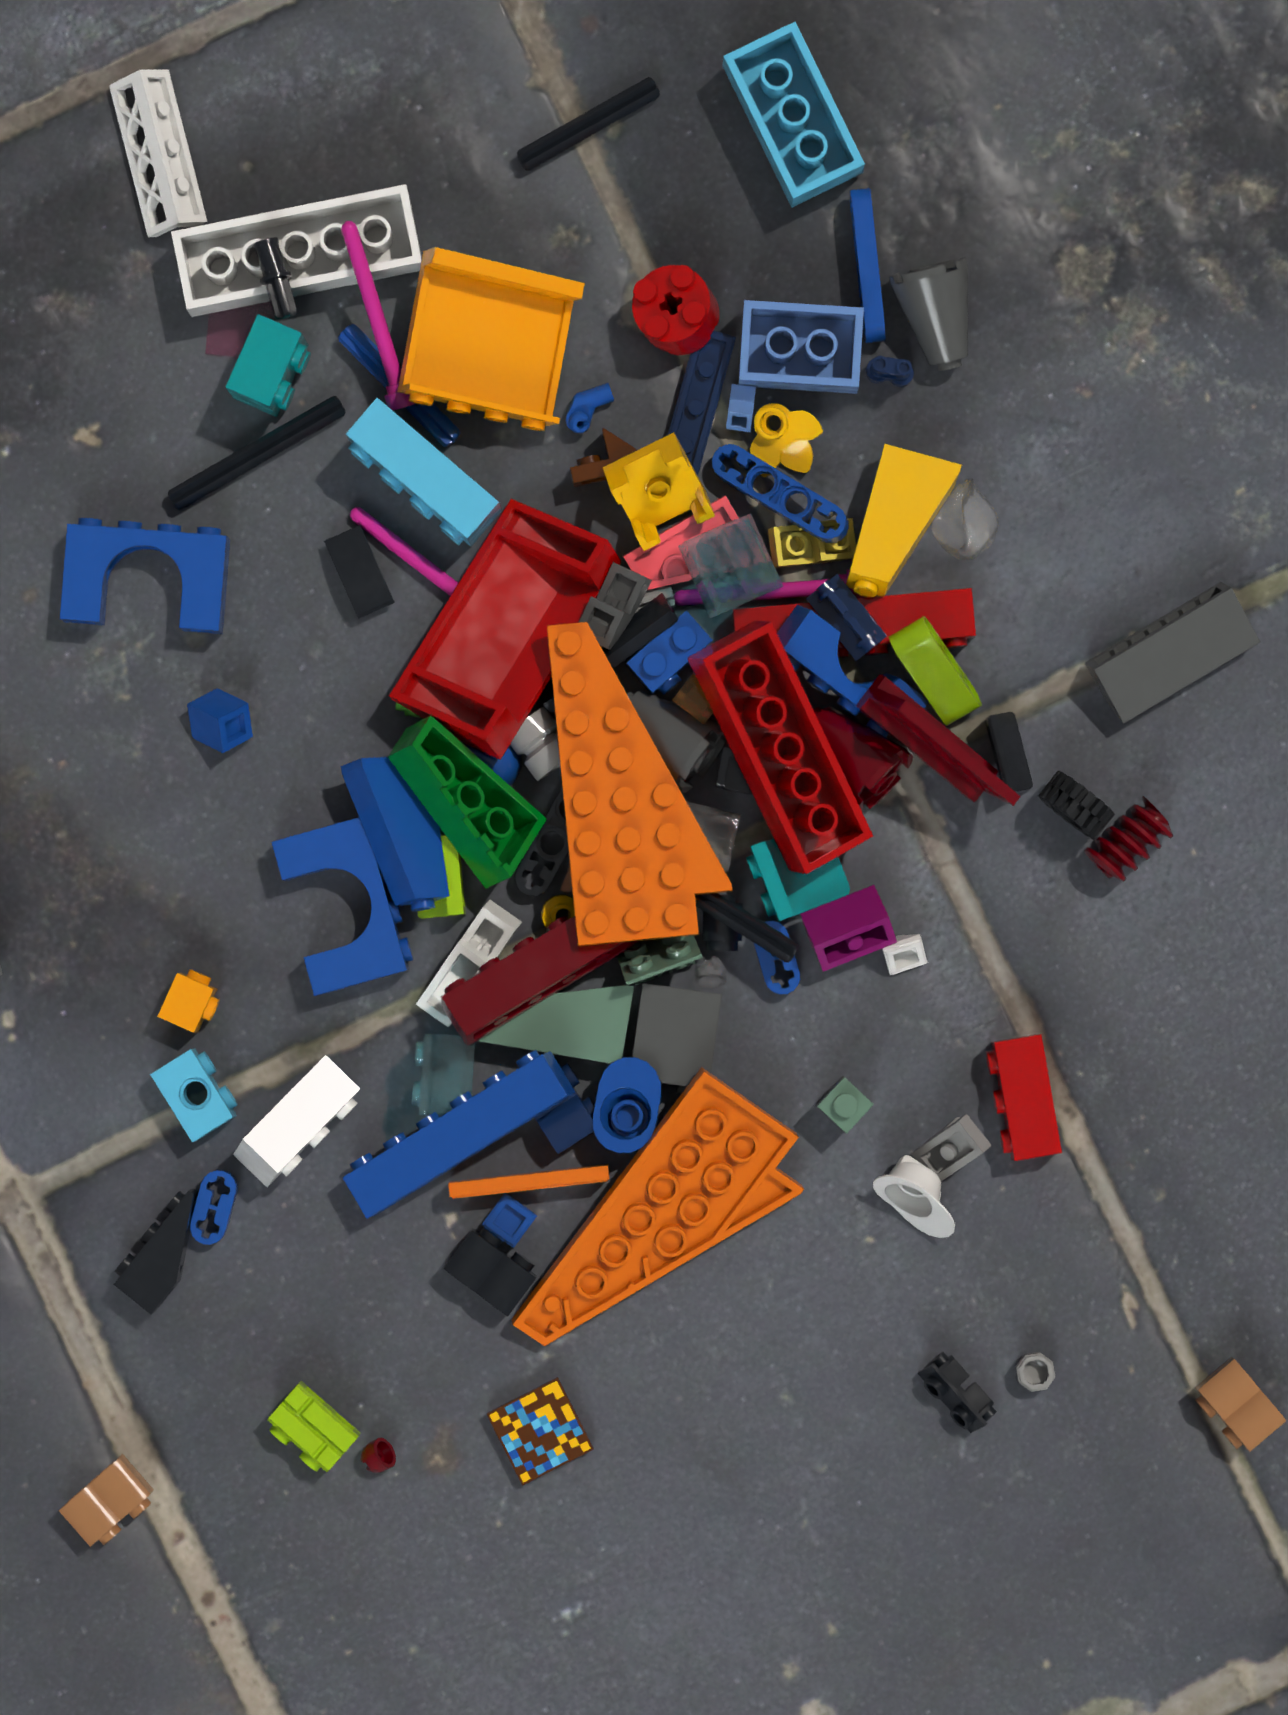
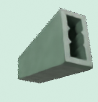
M622 985L555 993L479 1039V1042L532 1051L537 1050L544 1053L551 1051L552 1054L611 1064L623 1057L634 986Z

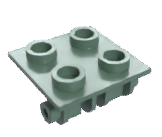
M694 935L651 939L646 942L642 940L617 955L627 985L633 983L639 985L654 979V975L661 977V973L665 971L671 973L673 968L679 970L696 964L695 960L703 958Z

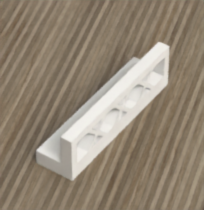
M138 70L110 84L109 87L147 236L158 237L177 227H196L206 223L207 218L169 70ZM133 87L136 98L133 108L129 107L125 90ZM139 125L143 127L145 134L143 146L138 144L136 136ZM149 163L153 166L155 173L152 185L148 183L146 176ZM158 202L163 204L166 221L158 223L156 215Z

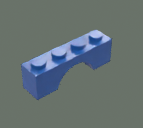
M797 605L777 632L794 670L797 671L801 667L810 674L807 682L824 694H827L830 689L840 697L836 703L855 717L860 712L869 719L866 724L868 728L887 737L888 732L856 707V704L876 679L864 683H854L849 680L842 671L838 660V643L841 633L812 610ZM888 673L883 674V676L887 677L921 707H926L929 702L927 698L902 679Z

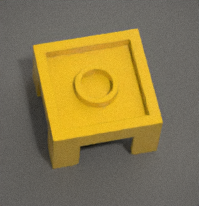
M674 432L603 467L610 491L617 504L622 505L630 519L635 536L643 551L661 542L656 526L690 509L697 524L715 517L708 495Z

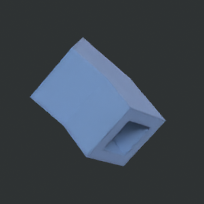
M731 384L726 429L744 432L751 431L756 387Z

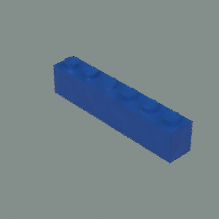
M537 1050L530 1052L516 1061L519 1069L506 1076L503 1070L482 1082L485 1090L477 1095L472 1096L470 1091L462 1094L449 1103L452 1110L439 1117L437 1112L428 1115L416 1123L419 1130L406 1138L402 1132L383 1143L382 1145L386 1151L373 1158L371 1153H368L352 1162L350 1167L353 1171L342 1178L365 1217L368 1219L381 1213L576 1093L552 1052L541 1055L538 1054Z

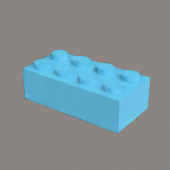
M796 22L788 24L723 56V68L791 207L863 174L865 163Z
M378 398L374 400L346 433L351 443L348 447L351 454L368 469L373 463L381 469L378 473L382 477L381 480L397 494H400L403 489L411 495L409 499L412 503L411 505L426 519L429 520L433 515L442 522L439 525L442 529L441 531L458 546L465 541L472 547L502 512L499 501Z

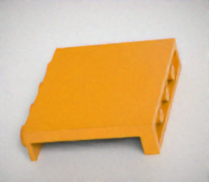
M438 247L423 251L397 392L410 395L409 401L416 404L432 406L433 400L447 403V410L455 413L470 414L471 409L485 412L484 419L507 423L508 418L521 420V427L535 431H545V426L559 424L560 418L554 417L553 412L573 302L582 299L585 283Z

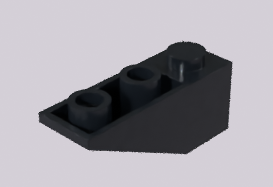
M195 1189L189 1190L186 1194L179 1191L165 1208L170 1213L161 1226L154 1222L140 1239L145 1246L137 1256L134 1257L129 1253L115 1270V1273L120 1277L113 1285L149 1314L157 1311L181 1281L190 1235V1222L198 1194Z

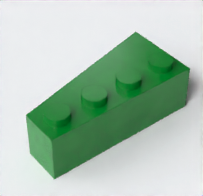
M431 715L406 728L390 752L389 760L485 889L511 878L547 818Z

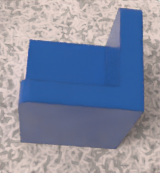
M214 689L187 704L193 739L224 753L253 737L247 702L220 689Z

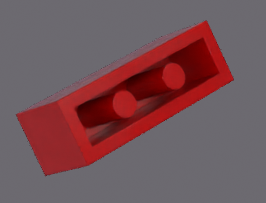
M1042 1034L991 1042L992 1050L986 1051L989 1074H997L999 1090L993 1091L996 1114H1004L1006 1129L1000 1130L1003 1153H1010L1011 1160L1013 1161L1062 1153Z

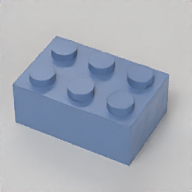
M744 300L738 384L754 386L756 388L857 394L860 380L864 307Z

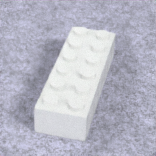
M404 184L171 231L187 311L191 317L269 302L266 286L261 285L260 282L263 275L253 245L260 240L273 237L278 238L285 269L291 272L292 277L289 278L293 297L358 284L341 231V227L346 221L354 222L358 228L373 280L420 271L422 255L407 185Z

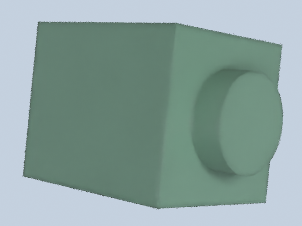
M844 1076L816 1104L846 1134L874 1105Z

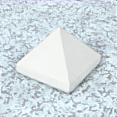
M920 934L896 936L897 943L882 948L890 975L928 963Z

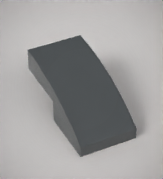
M613 562L597 598L590 597L579 623L587 622L598 643L611 650L634 616L652 580Z

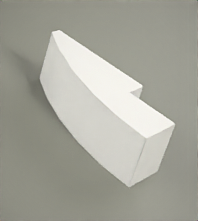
M489 900L456 944L416 1005L449 1027L452 1022L443 1010L441 996L445 994V988L460 978H464L466 981L479 974L478 969L484 963L499 957L522 922L492 900Z

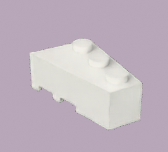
M325 1055L244 1137L233 1155L266 1187L281 1173L287 1177L303 1160L299 1154L309 1144L315 1148L330 1133L326 1126L332 1119L337 1116L340 1120H343L358 1104L353 1098L360 1088Z

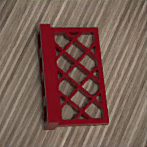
M880 674L856 704L857 708L968 800L975 803L980 795L985 792L1014 806L1021 797L996 776L999 772L996 768L887 677Z

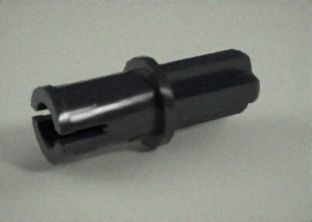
M276 237L260 240L254 243L253 246L256 250L263 275L260 282L261 285L266 286L274 317L276 319L293 317L297 314V308L289 283V278L292 275L290 271L285 269L278 244L279 240Z

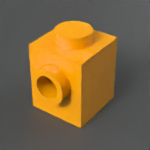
M189 969L187 975L177 973L157 1017L190 1032L198 1033L204 1019L211 1021L220 1001L214 997L217 989L209 985L212 978L192 969Z

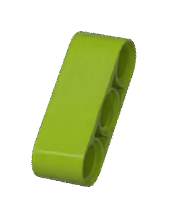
M925 616L889 636L896 655L946 726L982 706L974 686Z

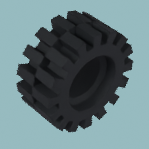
M1059 770L1038 795L1040 800L1057 815L1093 840L1099 836L1115 815L1091 791H1088L1083 785Z

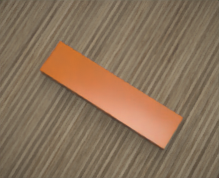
M608 1164L450 1181L448 1185L450 1197L455 1199L608 1182L610 1175Z

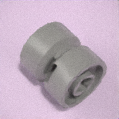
M545 707L540 708L525 719L510 744L517 755L525 754L527 756L524 764L537 782L560 767L558 738L555 732L557 729L556 721Z

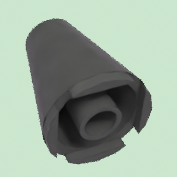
M965 257L955 262L956 267L954 259L911 268V273L900 275V272L889 275L891 287L929 365L937 364L939 371L962 366L961 358L968 356V265Z
M639 690L635 694L631 691L628 692L627 695L678 788L683 793L690 791L694 786L689 781L695 774L701 778L705 776L727 742L721 738V735L724 734L718 721L644 690Z

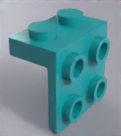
M774 838L750 846L752 855L746 857L753 879L761 877L766 890L765 893L760 894L762 903L768 917L775 915L778 922L844 897L850 892V886L839 857L834 858L808 874L789 871Z

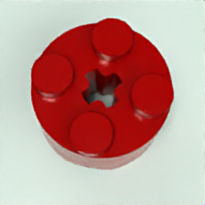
M686 265L659 267L648 273L634 286L632 299L634 320L649 342L656 348L677 356L687 355L698 351L711 339L710 336L719 321V306L707 284L690 267ZM677 307L678 312L674 315H671V313H673V309Z

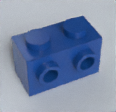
M687 610L678 617L679 620L654 638L626 663L627 668L651 694L655 695L660 690L665 695L682 680L678 674L690 664L687 657L706 648L713 642Z

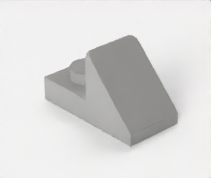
M965 1114L961 1118L957 1117L911 1153L915 1160L936 1173L940 1180L943 1181L983 1154L991 1144L970 1117Z

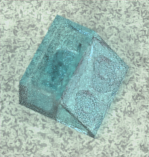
M751 513L691 538L678 546L710 619L783 587Z

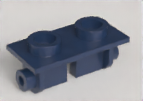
M838 574L824 582L814 593L806 598L818 615L841 633L839 641L855 661L887 637Z

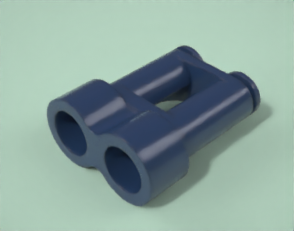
M877 356L868 363L866 376L871 382L876 384L888 380L897 387H905L912 381L914 371L911 362L906 359Z

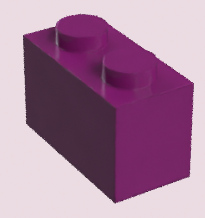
M875 885L800 914L808 939L823 972L897 943L889 916Z

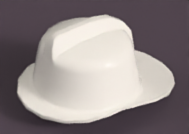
M905 1155L901 1157L889 1175L878 1176L873 1181V1189L877 1195L892 1205L918 1230L938 1238H946L954 1233V1220L947 1209L940 1203V1178L931 1169L911 1156Z

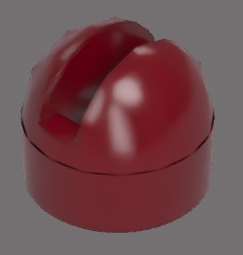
M377 1438L363 1448L360 1460L362 1463L366 1462V1469L368 1471L379 1473L395 1465L396 1455L392 1445L386 1439Z

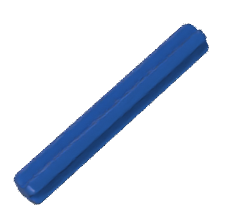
M355 324L348 325L338 336L339 342L386 388V386H389L377 346ZM434 403L432 406L413 404L405 407L443 447L453 444L461 434L460 430Z

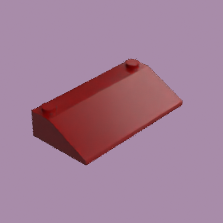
M510 499L389 697L424 719L431 715L458 740L501 760L551 678L547 626L579 623L590 597L597 598L612 563L620 565L622 562L609 540Z

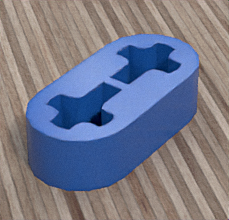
M776 921L764 922L790 938L786 928L781 923ZM753 942L767 987L773 993L780 995L794 991L800 981V971L795 956L789 963L781 960L784 970H792L793 978L788 980V987L781 988L779 983H772L771 976L776 974L774 960L779 958L776 956L772 957L770 952Z
M226 1170L212 1171L201 1182L190 1222L191 1234L201 1244L211 1245L217 1243L227 1232L238 1192V1183L232 1173ZM220 1176L225 1178L224 1185L230 1187L229 1194H222L218 1205L212 1204L214 1190L209 1189V1183L216 1182ZM210 1209L216 1210L214 1224L220 1226L219 1232H212L209 1237L203 1236L204 1229L198 1227L199 1220L205 1221L208 1218Z

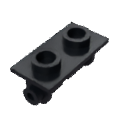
M941 1352L932 1360V1365L917 1373L924 1380L925 1389L933 1397L941 1399L949 1408L954 1422L961 1428L967 1429L970 1433L988 1424L986 1421L997 1412L992 1407L994 1402L976 1382L972 1383L966 1390L960 1386L970 1375L952 1355L947 1356L944 1352Z

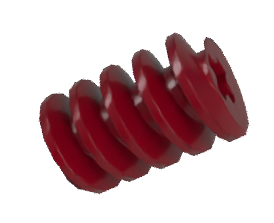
M1142 796V801L1146 809L1136 804L1130 807L1134 820L1125 815L1118 818L1122 831L1113 826L1107 829V834L1111 841L1100 836L1095 840L1099 852L1088 847L1084 850L1094 865L1109 879L1115 877L1124 882L1126 880L1122 869L1124 866L1136 871L1138 869L1134 859L1136 855L1146 860L1150 858L1145 846L1149 844L1160 849L1162 846L1157 835L1162 834L1170 839L1173 837L1168 821L1144 796Z

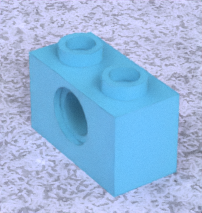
M195 1048L188 1050L150 1074L192 1142L198 1141L236 1117L237 1115L233 1108L238 1106L228 1087L224 1085L220 1088L213 1078L212 1074L217 1072L209 1056L205 1051L198 1054ZM195 1081L202 1083L207 1089V1098L200 1105L192 1103L187 1096L189 1085Z

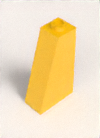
M884 444L846 582L848 588H852L855 593L865 597H875L876 595L884 597L954 489L962 466L961 464Z

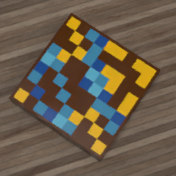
M558 1377L487 1412V1416L522 1486L594 1450Z

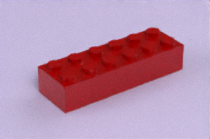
M753 621L687 657L789 871L808 874L873 837L772 622Z

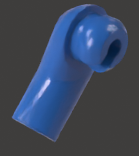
M609 383L579 392L573 396L566 413V425L574 433H584L589 429L595 408L614 402Z

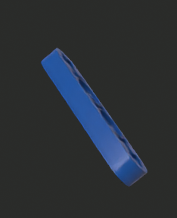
M870 188L849 190L860 306L864 307L865 343L882 342L886 339L871 191Z
M726 444L719 447L714 453L712 467L717 476L725 483L823 542L836 543L846 536L849 529V521L843 510L837 505L739 446ZM737 455L736 460L739 465L748 471L743 484L740 481L744 479V476L733 468H730L727 473L725 472L726 467L722 463L725 457L732 459ZM761 474H770L774 477L773 489L766 494L757 493L753 489L755 478ZM800 493L807 497L808 504L803 512L793 514L787 511L786 502L791 495ZM815 509L827 519H831L833 515H836L835 520L839 528L837 530L830 528L824 533L822 523L812 517ZM811 518L810 524H807L806 521Z

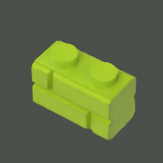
M303 1381L298 1383L267 1419L272 1424L269 1431L285 1445L292 1441L303 1451L299 1455L300 1459L316 1472L320 1468L328 1472L361 1434Z

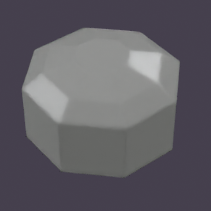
M1040 1352L1024 1354L1015 1366L1017 1381L1031 1392L1047 1390L1055 1378L1053 1361Z

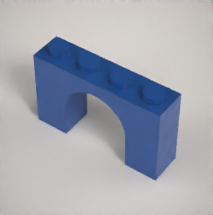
M78 518V524H67L60 620L66 623L105 625L108 581L116 564L132 552L156 550L170 556L181 573L182 597L179 628L186 632L223 634L230 539L225 535H221V529L213 527H197V533L181 532L182 526L173 524H158L157 530L142 529V523L118 521V527L102 526V520Z
M359 817L272 841L283 881H289L324 870H345L355 875L364 884L370 896V920L364 932L355 941L339 948L303 957L314 996L409 970L407 962L414 960L407 937L400 939L396 925L403 922L399 906L394 905L393 900H389L386 882Z

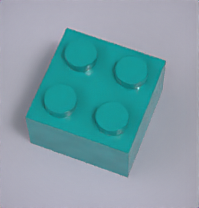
M257 314L226 384V389L233 399L277 417L280 409L286 411L294 396L295 389L291 385L296 372L303 374L311 356V352L307 351L308 343L303 334Z

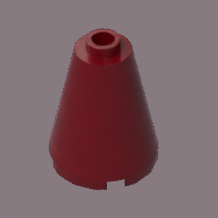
M827 706L824 709L816 707L814 712L863 813L864 804L871 809L895 787L901 779L897 775L898 769L902 764L908 769L912 763L913 755L904 747L831 706Z

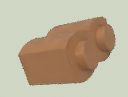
M1232 1357L1195 1387L1201 1395L1195 1401L1210 1418H1213L1216 1414L1227 1426L1221 1432L1236 1449L1243 1445L1249 1452L1252 1451L1286 1422V1419Z
M122 1454L64 1504L59 1512L90 1547L98 1540L104 1546L122 1530L117 1525L120 1520L128 1514L135 1519L151 1504L147 1497L154 1489Z

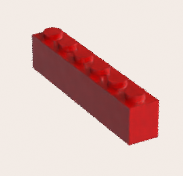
M972 588L857 598L887 635L885 639L865 654L866 656L887 654L888 647L892 646L889 636L923 616L928 619L947 648L966 647L967 640L974 639L976 636ZM809 603L733 609V627L735 632L753 621L772 622L776 632H778L797 605L810 609L817 615L818 613ZM839 641L838 658L849 657L848 651Z

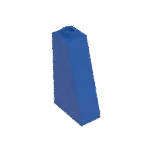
M388 757L360 758L341 766L342 776L394 905H411V911L435 908V901L449 897L440 827Z

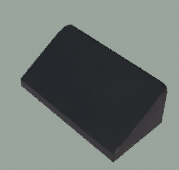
M1006 712L988 716L985 724L997 770L999 771V778L1015 792L1031 789L1033 782L1015 714L1013 712Z

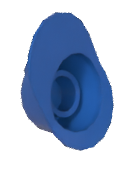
M623 1057L612 1062L601 1076L593 1113V1130L597 1140L608 1150L616 1153H632L641 1149L653 1135L661 1100V1081L656 1070L648 1062L636 1057Z

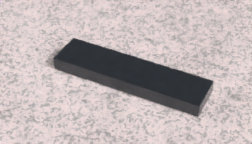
M661 593L634 614L611 650L603 646L601 648L614 669L675 624L679 619L668 599ZM552 677L539 696L543 706L550 714L555 712Z

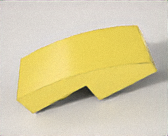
M848 519L849 529L846 536L836 543L823 542L796 525L768 529L772 567L783 568L853 559L856 549L853 519ZM836 520L820 521L824 526V533L830 528L834 530L839 528Z

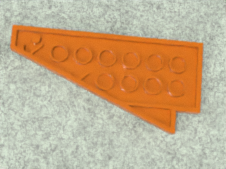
M588 623L547 626L577 944L578 946L698 935L695 895L731 892L732 884Z
M701 1067L655 1128L651 1139L639 1149L511 1319L513 1326L543 1346H546L800 1195L804 1190L802 1184L777 1168L778 1164L799 1138L797 1133Z

